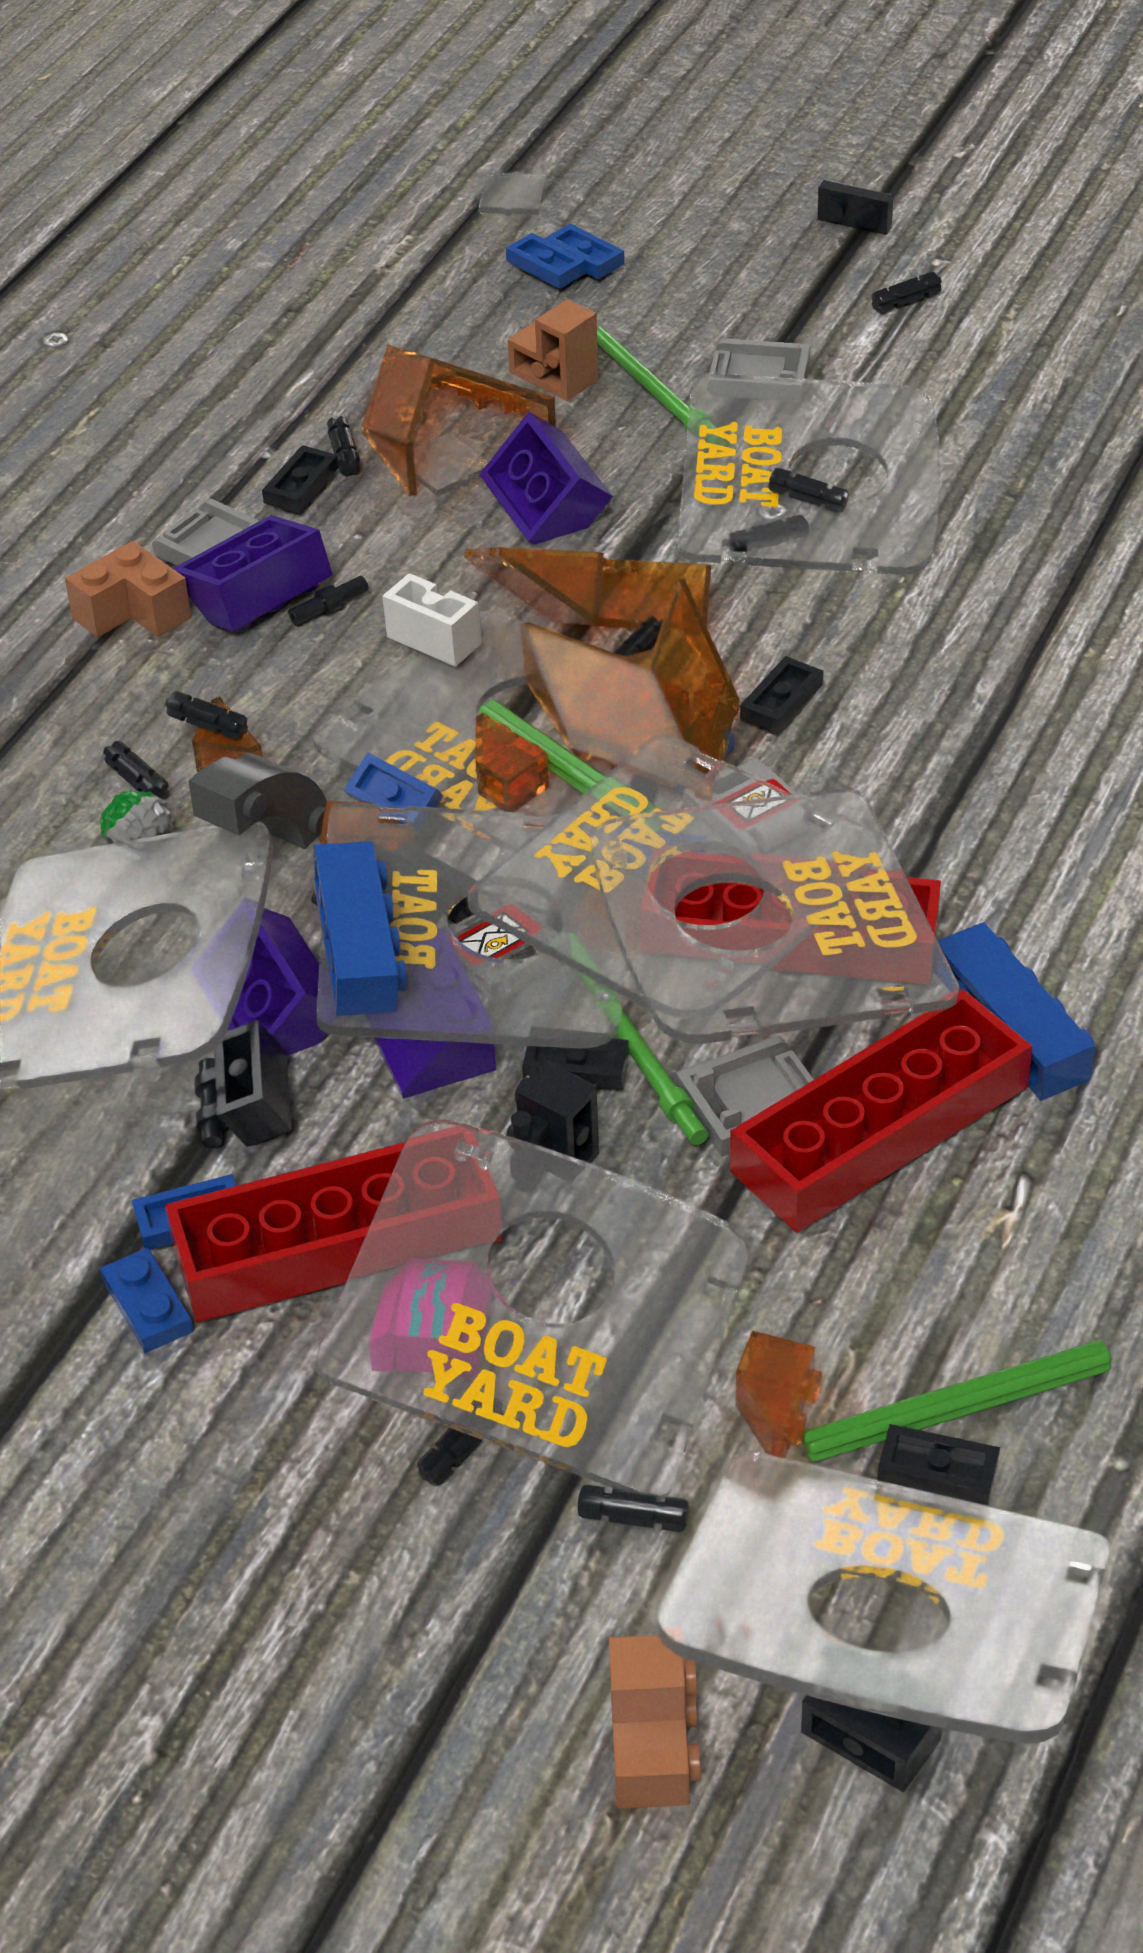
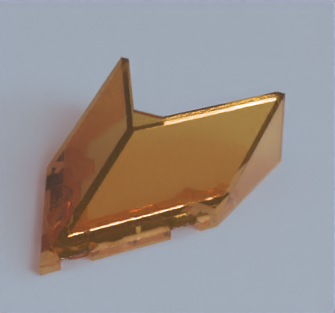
M388 344L362 423V433L410 497L417 495L413 447L431 387L438 389L442 384L445 387L456 388L458 396L472 400L479 410L486 408V401L494 400L502 404V411L505 415L517 412L523 419L528 412H531L556 427L555 397Z
M505 547L465 549L464 558L553 623L637 629L649 616H654L657 620L662 618L667 624L664 628L665 631L706 634L712 565L614 560L604 558V553L587 551Z
M685 578L676 580L654 649L625 657L529 622L520 624L525 682L573 754L585 760H589L592 755L611 762L612 770L673 792L677 787L683 791H689L695 794L696 802L711 807L714 796L713 788L716 778L720 776L732 734L734 716L737 717L740 699Z

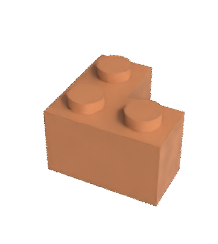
M568 299L507 339L509 372L566 401L599 380L597 313Z
M134 541L120 546L115 551L65 578L72 619L96 637L102 636L131 618L159 637L191 618L185 577Z
M682 1634L610 1637L609 1659L617 1809L690 1805L689 1781H701L699 1743L687 1744L686 1728L697 1727L695 1658H683Z

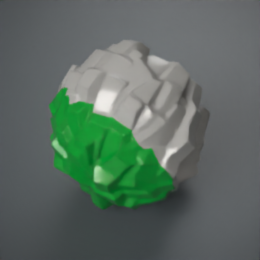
M129 790L127 792L123 791L120 795H115L112 803H109L102 812L100 819L101 835L106 840V843L111 846L114 856H119L129 863L134 862L138 865H143L150 857L160 852L161 847L165 844V840L169 841L174 832L170 812L167 809L168 803L162 798L155 796L152 792L145 793L144 791L135 792Z

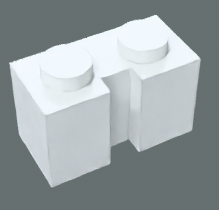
M410 573L382 596L387 637L454 667L482 644L479 604L477 601L451 590L445 596L437 593L436 584Z

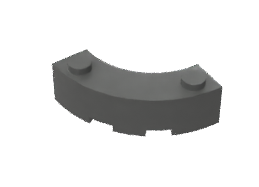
M244 753L243 757L237 759L227 756L222 757L200 770L188 780L194 816L238 836L259 822L262 831L306 849L319 835L324 834L332 823V812L329 809L327 800L320 787L313 780L255 754Z

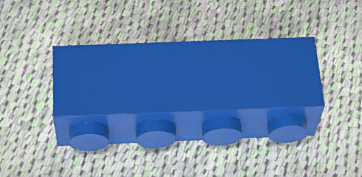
M373 841L314 845V887L336 1016L397 1012L398 991H406V968L404 960L396 961L395 956L400 954L398 927H389V923L393 922L391 893H383L382 891L387 888L385 861L376 860Z
M985 922L934 942L932 977L949 997L964 989L1032 1045L1028 1087L1040 1101L1091 1080L1096 1047L1089 1032L1085 1029H1080L1066 1013L1061 1001L1057 998H1052L1038 982L1033 970L1029 967H1024L1011 952L1008 943L1002 937H997Z

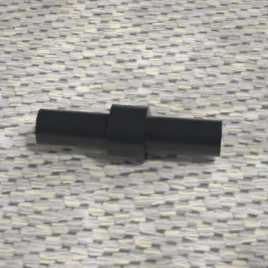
M360 575L337 587L329 585L315 592L314 598L289 609V617L293 624L297 625L320 613L328 615L341 609L343 602L368 591V583Z

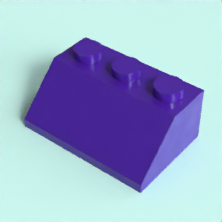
M531 412L527 413L479 474L528 542L534 545L587 529L613 498V495L562 430Z
M273 515L262 519L172 568L185 577L188 596L206 620L229 631H241L252 625V620L265 613L282 609L286 605V601L299 594L314 591L319 587L320 582L333 576L320 530Z
M250 902L245 904L192 973L227 1031L259 1020L285 1050L286 1056L320 1044L341 1017L336 1016L330 979L291 919Z
M443 932L437 933L436 940L430 944H400V947H408L414 952L420 949L432 951L435 954L434 972L427 973L425 969L406 968V991H398L397 1012L362 1014L402 1098H408L495 1071L496 1060L493 1028ZM400 954L399 960H409V957L406 954ZM423 956L418 957V961H426V958Z

